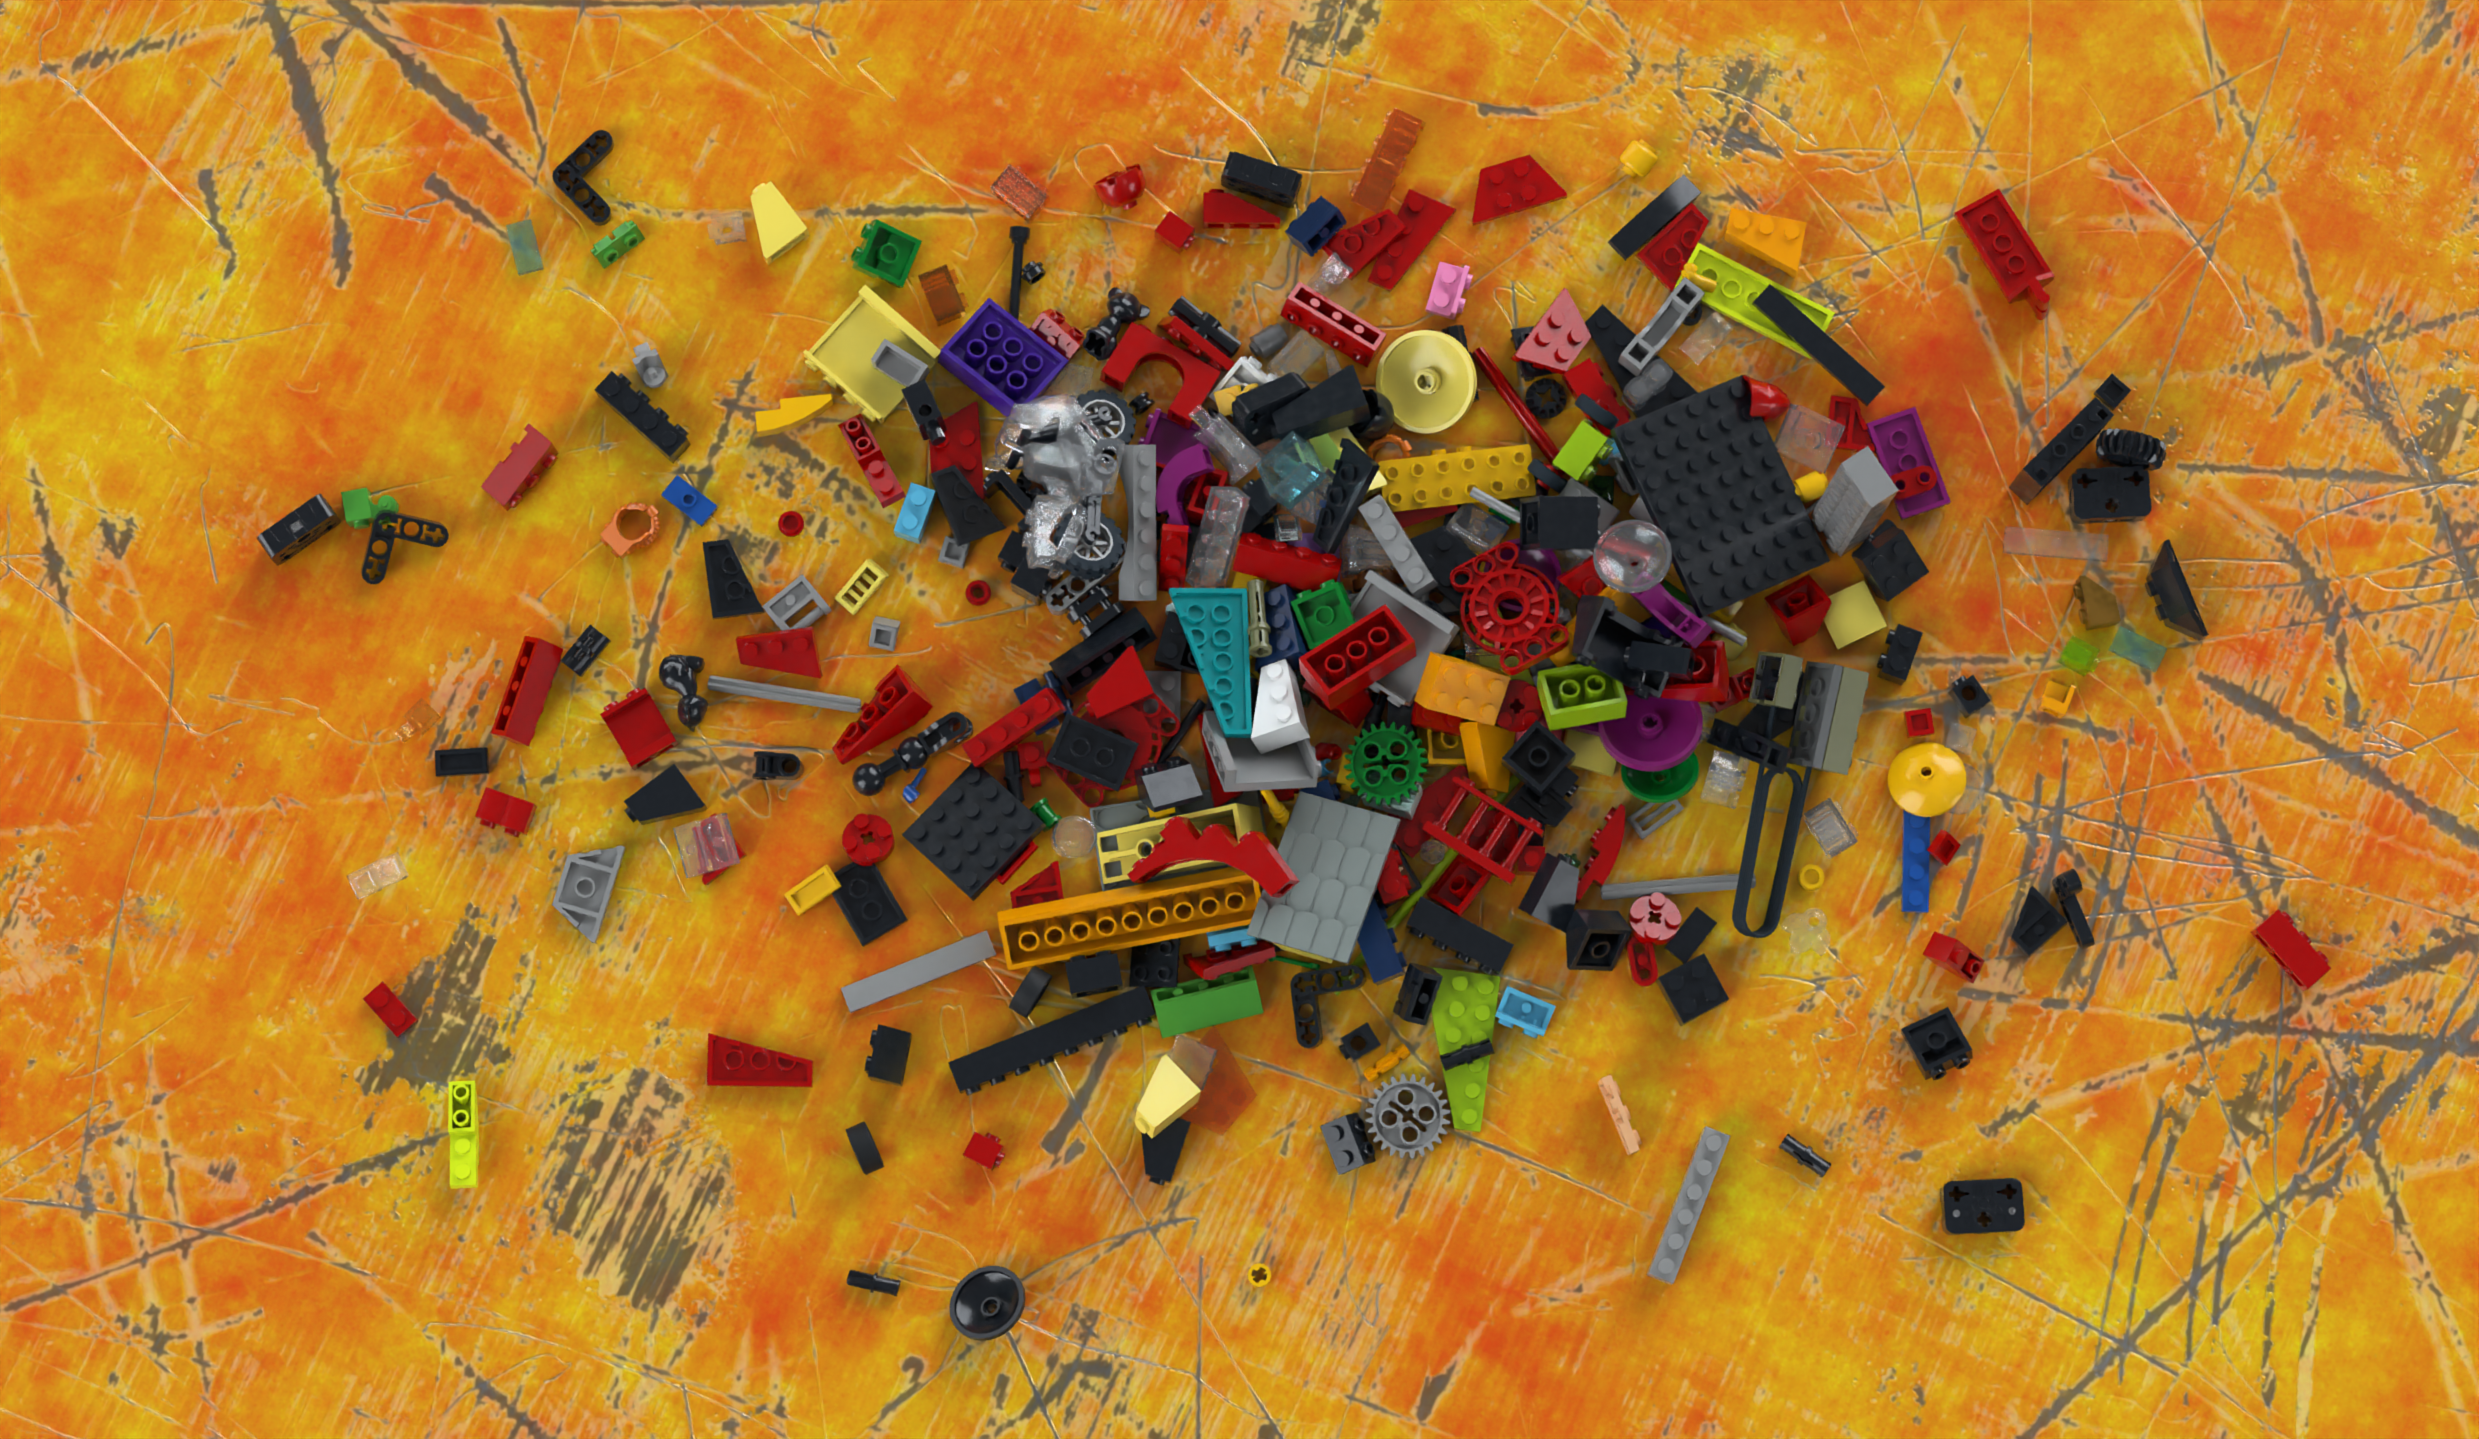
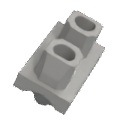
M647 342L634 347L633 350L637 357L632 360L645 387L657 388L663 385L669 376L656 348L651 350Z

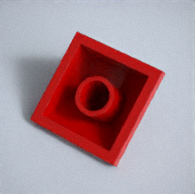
M1809 574L1764 598L1781 632L1793 646L1817 634L1832 604L1831 599Z

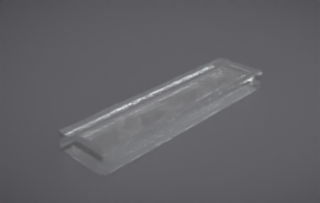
M2006 526L2004 528L2003 553L2106 562L2109 535Z

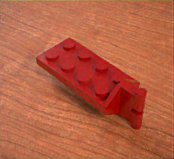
M2000 189L1955 212V219L2009 304L2026 299L2036 314V318L2038 320L2045 319L2050 296L2046 294L2043 288L2053 281L2055 276Z

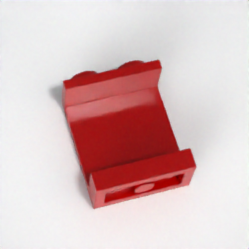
M636 688L626 695L627 699L620 703L614 701L603 708L604 712L600 714L634 771L679 745L646 688L642 690Z

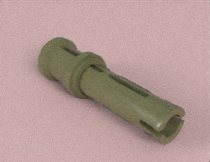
M1255 579L1247 583L1251 621L1247 629V633L1251 638L1249 654L1253 657H1266L1272 653V646L1269 644L1271 628L1266 623L1264 582Z

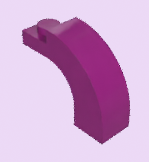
M1197 444L1174 456L1163 469L1157 484L1156 507L1158 513L1169 514L1167 518L1168 524L1189 526L1188 534L1192 533L1184 507L1186 488L1198 476L1215 470L1208 446Z
M1645 572L1627 590L1653 618L1675 637L1684 641L1683 643L1687 646L1690 645L1696 649L1713 630L1706 622L1681 605L1656 579Z

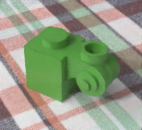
M368 488L341 492L346 523L350 527H354V529L368 528L379 511H399L398 503L389 495L379 498L377 505L373 504L371 492ZM389 516L379 521L382 525L392 523Z

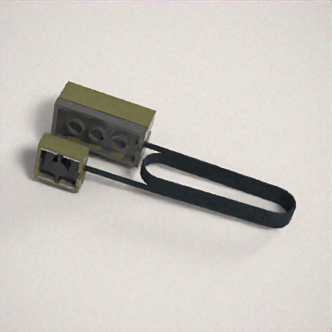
M1759 651L1748 702L1771 707L1765 735L1766 738L1771 739L1777 707L1792 709L1796 701V690L1799 677L1802 674L1803 658L1782 653ZM1807 661L1789 748L1792 749L1788 760V764L1805 767L1806 771L1802 783L1801 777L1795 770L1789 767L1785 768L1784 772L1788 773L1793 782L1792 797L1766 918L1763 925L1758 930L1752 932L1747 926L1746 912L1769 786L1772 778L1777 774V772L1770 769L1764 774L1765 767L1761 766V764L1759 765L1732 912L1735 928L1745 936L1765 938L1771 935L1777 928L1811 770L1848 774L1852 764L1851 756L1854 743L1857 740L1858 723L1863 713L1864 695L1868 689V672L1836 664Z

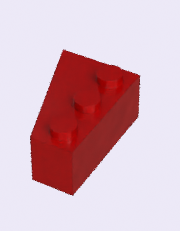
M529 423L524 428L528 433L519 444L516 442L510 447L512 452L503 462L500 461L481 485L484 492L507 511L511 507L515 508L523 499L522 494L528 487L532 489L541 478L539 475L545 468L547 470L550 469L558 459L556 457L558 451L552 442Z

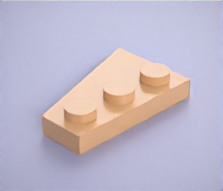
M1611 1075L1603 1077L1599 1080L1598 1085L1628 1155L1638 1152L1640 1150L1638 1145L1642 1144L1637 1130H1632L1629 1123L1631 1116L1627 1106H1623L1619 1097L1621 1095L1620 1089L1616 1081H1613Z

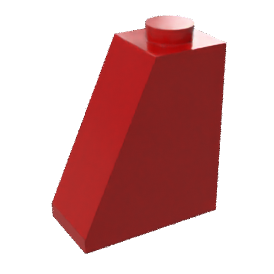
M1133 645L1123 652L1086 694L1089 701L1085 702V706L1090 717L1095 715L1098 720L1103 719L1155 695Z

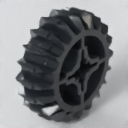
M2118 428L2103 430L2096 442L2097 448L2095 453L2105 462L2120 467L2143 466L2144 471H2153L2162 467L2166 457L2164 442L2154 438L2152 435Z

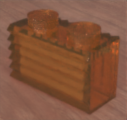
M1009 164L990 186L991 193L1030 224L1049 203L1050 199L1049 195H1047L1049 191L1040 182H1036V184L1028 179L1029 174L1020 166L1014 168Z
M947 264L918 275L919 282L938 326L966 316L965 308L969 307L964 293L959 294L955 285L959 284L954 269L949 271Z

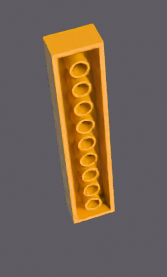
M1227 867L998 911L997 915L1009 971L1066 960L1079 955L1087 956L1100 951H1113L1249 925L1261 893L1257 881L1235 867Z

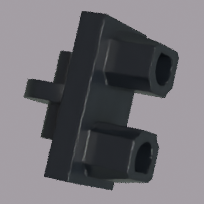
M589 625L560 661L582 677L611 641L592 625Z

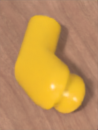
M1686 263L1684 270L1681 271L1682 278L1686 277L1698 288L1713 293L1717 282L1696 274L1697 266L1692 263Z

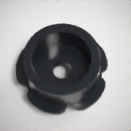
M1034 261L1028 263L1022 269V279L1026 280L1030 285L1038 282L1046 273L1042 268L1043 264L1041 262L1035 263Z

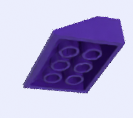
M990 298L985 301L941 349L938 363L1016 425L1033 409L1069 362L1068 359Z

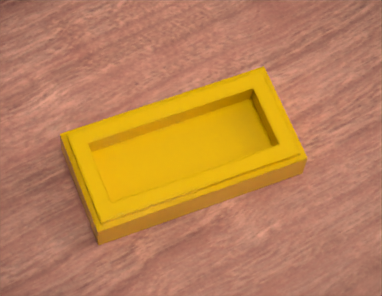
M825 865L784 895L796 914L801 916L842 886L830 867Z

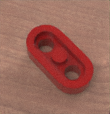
M1925 465L1896 473L1890 477L1894 484L1896 482L1904 484V489L1898 490L1893 498L1894 500H1904L1929 492L1937 482L1936 472L1931 467ZM1920 475H1927L1929 480L1927 482H1922L1920 480Z
M1633 936L1626 946L1631 976L1634 983L1638 986L1648 987L1658 977L1653 943L1648 941L1643 943ZM1635 945H1643L1644 952L1637 953ZM1643 969L1649 972V977L1646 979L1640 977V971Z

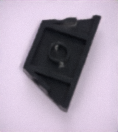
M1444 526L1410 538L1413 546L1438 584L1435 589L1460 610L1464 592H1458L1452 588L1450 573L1454 568L1478 555ZM1459 574L1455 578V582L1459 585L1466 584L1469 580V576L1466 574ZM1466 603L1465 615L1469 611V603Z

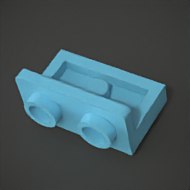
M1249 925L1207 932L1210 950L1215 949L1216 952L1231 950V946L1241 944L1242 947L1254 946L1261 939L1246 935Z
M1507 986L1495 1016L1500 1018L1498 1023L1513 1028L1515 1024L1524 1028L1522 1033L1537 1038L1538 1034L1544 1036L1556 1006Z

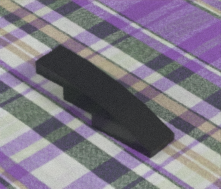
M1682 175L1629 221L1608 243L1626 261L1653 239L1662 228L1675 219L1684 208L1698 198L1701 192L1685 175Z

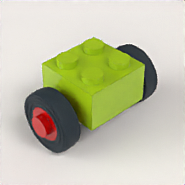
M1583 393L1577 398L1575 405L1583 411L1584 416L1588 419L1585 418L1553 460L1552 465L1544 464L1534 458L1527 468L1530 473L1538 478L1536 482L1548 491L1552 488L1560 494L1568 483L1563 478L1562 473L1559 471L1560 469L1579 482L1584 483L1586 480L1590 482L1599 470L1596 466L1600 460L1603 459L1605 461L1614 449L1611 446L1614 441L1592 425L1595 423L1612 430L1619 419L1608 411L1609 406L1598 398L1594 401Z

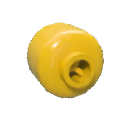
M1642 139L1639 142L1636 140L1631 141L1620 155V161L1624 164L1622 170L1633 178L1636 174L1641 177L1647 176L1658 160L1655 154L1657 150Z

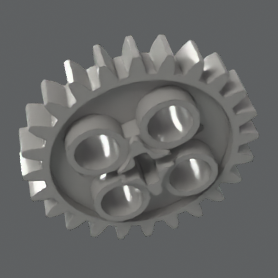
M1401 1074L1400 1082H1397L1392 1076L1390 1086L1384 1081L1381 1082L1382 1092L1374 1089L1373 1092L1377 1099H1368V1102L1374 1106L1373 1108L1365 1109L1366 1113L1372 1115L1371 1118L1365 1120V1123L1373 1124V1127L1367 1132L1368 1134H1377L1373 1143L1383 1142L1380 1148L1381 1151L1387 1147L1391 1148L1390 1156L1395 1151H1399L1400 1159H1403L1405 1152H1409L1410 1158L1414 1159L1415 1152L1418 1151L1423 1157L1424 1148L1431 1152L1434 1151L1432 1142L1441 1144L1442 1141L1438 1134H1447V1131L1441 1127L1442 1125L1450 1124V1121L1443 1119V1116L1449 1114L1450 1110L1442 1109V1106L1448 1101L1438 1099L1442 1090L1435 1093L1432 1091L1435 1085L1434 1082L1428 1086L1424 1085L1425 1077L1420 1082H1416L1415 1074H1412L1410 1081H1406L1405 1075ZM1403 1091L1409 1092L1413 1097L1412 1103L1409 1105L1401 1104L1398 1100L1399 1093ZM1389 1101L1394 1102L1405 1113L1409 1110L1412 1111V1118L1427 1129L1426 1132H1422L1409 1120L1404 1123L1402 1121L1403 1115L1388 1104ZM1424 1107L1431 1109L1433 1119L1430 1121L1421 1120L1418 1115L1420 1109ZM1385 1112H1392L1396 1115L1397 1119L1394 1125L1388 1126L1382 1122V1115ZM1407 1128H1412L1417 1133V1139L1413 1142H1407L1403 1139L1402 1132Z

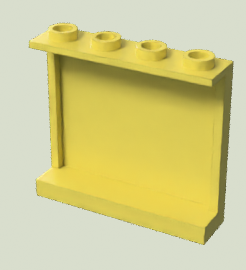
M865 285L859 291V297L816 344L809 351L805 349L803 354L807 359L805 364L814 372H817V370L821 371L825 375L823 378L825 382L833 389L838 386L844 392L842 396L851 405L854 406L857 403L864 409L862 414L872 423L876 420L882 424L905 399L902 389L906 388L872 367L871 358L883 340H888L928 365L929 372L938 363L941 350Z

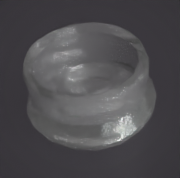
M1067 816L1059 820L1053 828L1050 837L1051 845L1056 853L1062 857H1082L1090 853L1095 847L1097 830L1095 825L1083 816Z

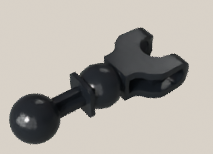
M951 712L917 734L918 737H909L903 740L898 750L896 748L892 749L895 755L879 765L873 763L860 765L853 773L852 782L854 788L864 796H874L880 793L885 786L886 778L901 769L909 773V769L921 768L927 763L930 756L933 758L969 739L973 734L972 722L959 712ZM961 723L960 729L953 731V727Z

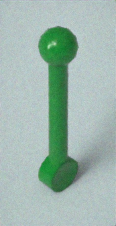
M1278 955L1267 959L1270 962L1276 960L1313 970L1320 969L1319 964Z

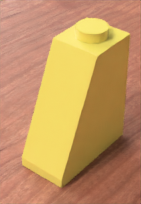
M771 181L767 184L762 183L758 185L750 196L763 255L768 265L809 236L808 228Z
M1166 1054L1160 1059L1137 1108L1134 1119L1137 1128L1142 1133H1147L1151 1138H1154L1198 1102L1201 1090Z

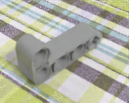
M1124 541L1122 549L1126 553L1127 543ZM1097 548L1103 555L1105 554V548ZM1125 554L1119 559L1116 567L1108 575L1105 576L1103 574L1099 579L1090 577L1089 580L1082 579V576L1074 577L1070 574L1047 594L1046 603L1049 612L1057 616L1067 613V609L1074 602L1084 599L1090 590L1099 584L1101 585L1122 567ZM1075 580H1081L1085 583V587L1081 591H1074L1071 588V584ZM1065 588L1067 589V592H1068V594L1072 597V599H1069V596H1068V595H1067L1066 597H1064V596H1065V591H1064ZM1056 597L1058 600L1063 598V606L1060 607L1058 604L1053 606V598Z

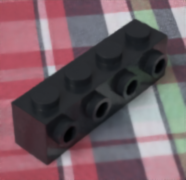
M611 371L594 389L598 397L674 463L691 445L688 438H686L688 435L687 431L679 424L673 426L667 421L669 419L668 414L660 407L655 410L648 404L651 401L650 398L641 390L636 393L630 387L631 381L622 373L617 376Z
M1134 607L1050 662L1049 665L1063 687L1070 695H1073L1106 673L1128 647L1133 645L1135 651L1138 652L1156 640L1157 637L1147 620Z
M1422 896L1406 924V927L1410 929L1409 934L1421 940L1423 937L1432 940L1431 945L1445 952L1449 949L1455 952V958L1469 964L1472 961L1480 965L1478 970L1489 976H1492L1493 973L1499 975L1514 944Z

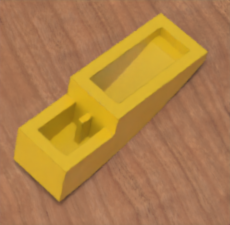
M824 394L780 399L781 409L755 412L759 437L789 431L811 421L834 404L832 395Z

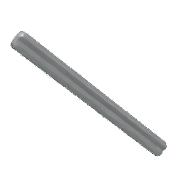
M713 675L708 679V689L713 691L859 713L861 708V700L859 698Z
M1739 874L1603 884L1600 891L1602 899L1609 900L1652 895L1655 892L1671 895L1737 889ZM1753 874L1751 888H1754L1756 885L1755 874Z

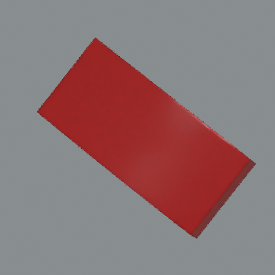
M1753 667L1729 678L1727 701L1708 702L1714 714L1749 699L1755 672Z

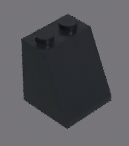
M1535 496L1520 498V551L1598 549L1601 539V533L1598 529V518L1601 512L1598 497Z

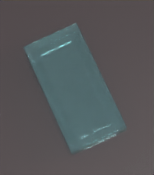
M529 219L506 225L519 276L543 270L544 267L532 220Z
M2122 626L2118 628L2108 651L2154 673L2157 671L2167 648Z

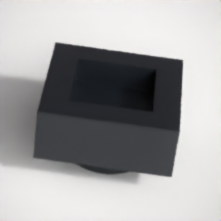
M2111 374L2095 391L2094 395L2113 411L2129 394L2131 389L2115 375Z

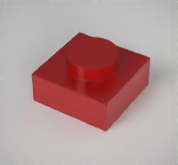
M1931 708L1904 712L1908 738L1934 735Z
M1941 829L1927 851L1939 863L1947 866L1961 844L1949 832Z

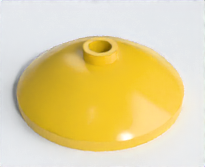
M1922 742L1905 748L1895 757L1888 772V787L1892 798L1899 807L1916 816L1933 817L1946 813L1957 805L1966 788L1967 778L1963 762L1954 751L1938 743ZM1924 770H1929L1931 774L1929 776L1922 775V772Z

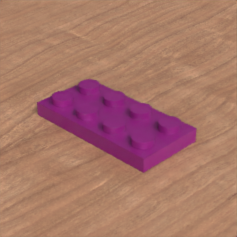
M1915 407L1866 424L1879 463L1889 477L1923 465L1931 467L1936 472L1937 482L1932 490L1904 500H1894L1901 521L1951 503ZM1920 475V480L1922 482H1927L1929 480L1927 475ZM1902 482L1895 483L1898 490L1904 489Z

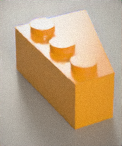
M1731 208L1727 218L1724 240L1746 253L1753 254L1764 260L1766 264L1784 271L1788 276L1795 278L1798 272L1807 222Z

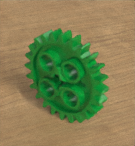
M1385 722L1381 723L1380 729L1371 724L1372 732L1368 733L1365 729H1362L1364 737L1361 739L1354 736L1357 742L1356 746L1348 745V748L1353 753L1344 756L1347 760L1351 761L1350 764L1344 765L1345 770L1351 771L1346 776V779L1350 781L1355 780L1350 787L1352 790L1360 788L1357 793L1360 798L1367 794L1366 801L1369 804L1376 798V805L1379 807L1383 800L1386 801L1388 807H1391L1393 799L1401 805L1402 796L1411 800L1409 793L1411 790L1419 793L1415 785L1417 783L1425 784V781L1420 776L1421 774H1428L1429 771L1423 768L1422 765L1428 764L1429 760L1421 756L1426 754L1427 750L1425 748L1418 749L1422 744V740L1416 739L1413 741L1416 735L1415 732L1411 731L1406 735L1407 728L1404 725L1397 730L1395 722H1392L1390 729L1387 728ZM1396 745H1404L1405 751L1401 756H1394L1392 754V750ZM1370 747H1378V755L1372 759L1367 758L1368 749ZM1385 759H1388L1391 763L1409 761L1408 765L1390 764L1387 770L1379 765L1384 764ZM1364 764H1378V766L1364 768ZM1399 770H1404L1407 773L1405 780L1402 782L1394 781V775ZM1374 772L1380 773L1379 782L1369 784L1368 777Z

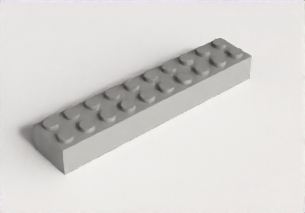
M1868 446L1840 464L1811 514L1813 518L1811 522L1814 528L1819 533L1821 531L1828 539L1826 540L1828 548L1834 554L1837 552L1840 557L1867 539L1898 492V488Z

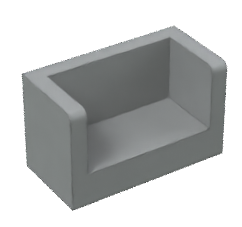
M886 339L883 340L871 358L872 367L904 387L926 379L930 373L928 365Z

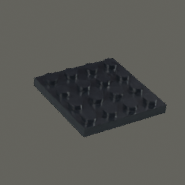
M971 763L902 835L974 901L1033 841L1046 825L984 768L975 767Z

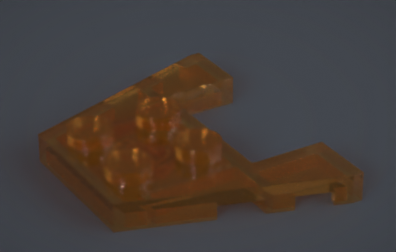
M1213 1025L1198 1044L1218 1060V1063L1197 1086L1201 1090L1198 1102L1179 1118L1223 1136L1256 1098L1257 1094L1236 1062L1218 1029Z

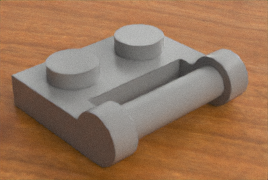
M803 574L762 606L781 631L809 627L823 614L827 615L832 611ZM814 600L818 606L789 628L786 622Z

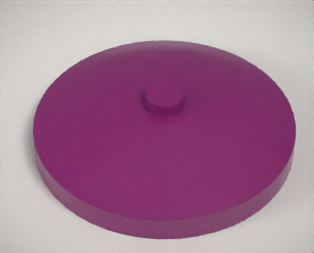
M1626 695L1627 707L1625 717L1598 722L1599 737L1606 751L1619 763L1640 771H1661L1682 763L1695 751L1700 742L1703 729L1702 711L1697 701L1653 697L1644 700L1635 695Z

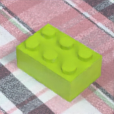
M1574 664L1538 671L1537 690L1549 731L1625 717L1627 698L1622 683L1592 666L1586 667Z

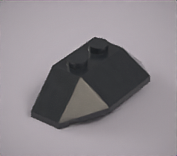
M2166 540L2160 545L2146 577L2145 587L2150 597H2154L2157 604L2155 606L2156 615L2160 621H2164L2165 626L2198 641L2203 640L2209 634L2174 553L2170 540Z

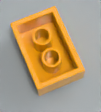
M1430 651L1414 701L1429 710L1494 726L1511 677L1497 668Z

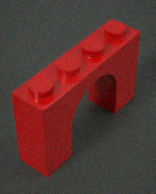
M1132 322L1103 367L1100 381L1122 393L1135 371L1141 365L1151 361H1161L1171 365L1179 373L1182 379V387L1168 409L1167 418L1189 430L1207 402L1209 395L1218 384L1221 371L1215 369L1207 362L1197 359L1191 351L1187 349L1181 350L1174 346L1173 342L1168 338L1158 337L1151 333V330L1145 325H1137Z

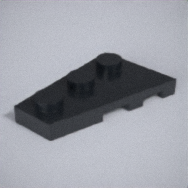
M955 465L929 475L957 547L1006 529V526L997 519L991 511L992 509L986 502H983Z
M729 539L703 542L713 620L763 614L764 610L742 569V565Z

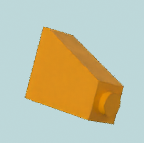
M1461 722L1459 728L1469 779L1476 783L1474 788L1492 798H1496L1497 793H1508L1510 771L1502 765V757L1514 745L1515 732L1480 722Z

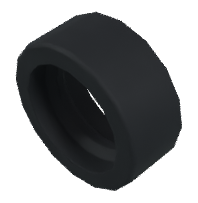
M1033 966L1016 991L1009 1008L1027 1018L1047 989L1052 976L1039 967Z
M861 1122L846 1129L848 1139L863 1173L867 1175L883 1168V1161L866 1123Z

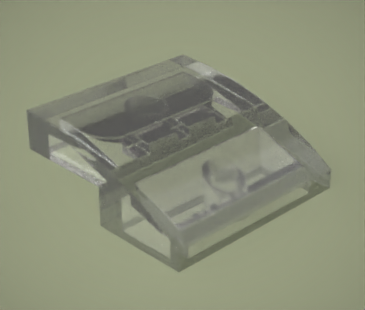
M721 813L673 828L686 878L710 873L740 863L727 813Z

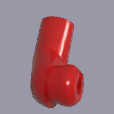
M1320 742L1315 746L1317 761L1320 759L1338 760L1342 756V749L1337 744Z

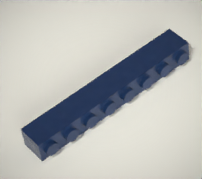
M1328 779L1318 782L1316 787L1298 790L1299 793L1301 791L1333 801H1338V799L1342 798L1336 783L1332 785ZM1376 887L1357 941L1373 982L1378 986L1405 975L1404 967L1408 966L1403 952H1397L1394 943L1398 942L1393 927L1388 929L1385 919L1389 918L1384 904H1379L1375 895L1379 894V890Z

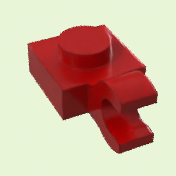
M1043 740L1017 744L1021 771L1029 770L1032 788L1041 787L1039 769L1047 768Z

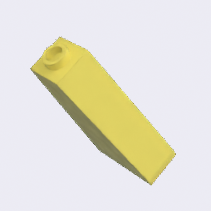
M1347 427L1309 439L1331 485L1336 473L1333 470L1335 460L1340 459L1343 449L1340 447L1342 438L1350 439L1364 451ZM1379 470L1361 504L1387 485L1385 478Z

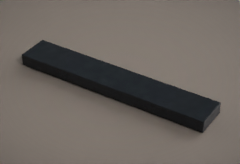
M1771 284L1752 303L1753 306L1864 405L1868 406L1884 389L1885 386Z

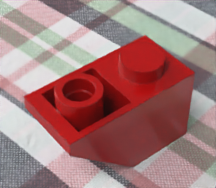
M1935 931L1923 952V955L1937 966L1970 983H1974L1985 960L1959 940Z

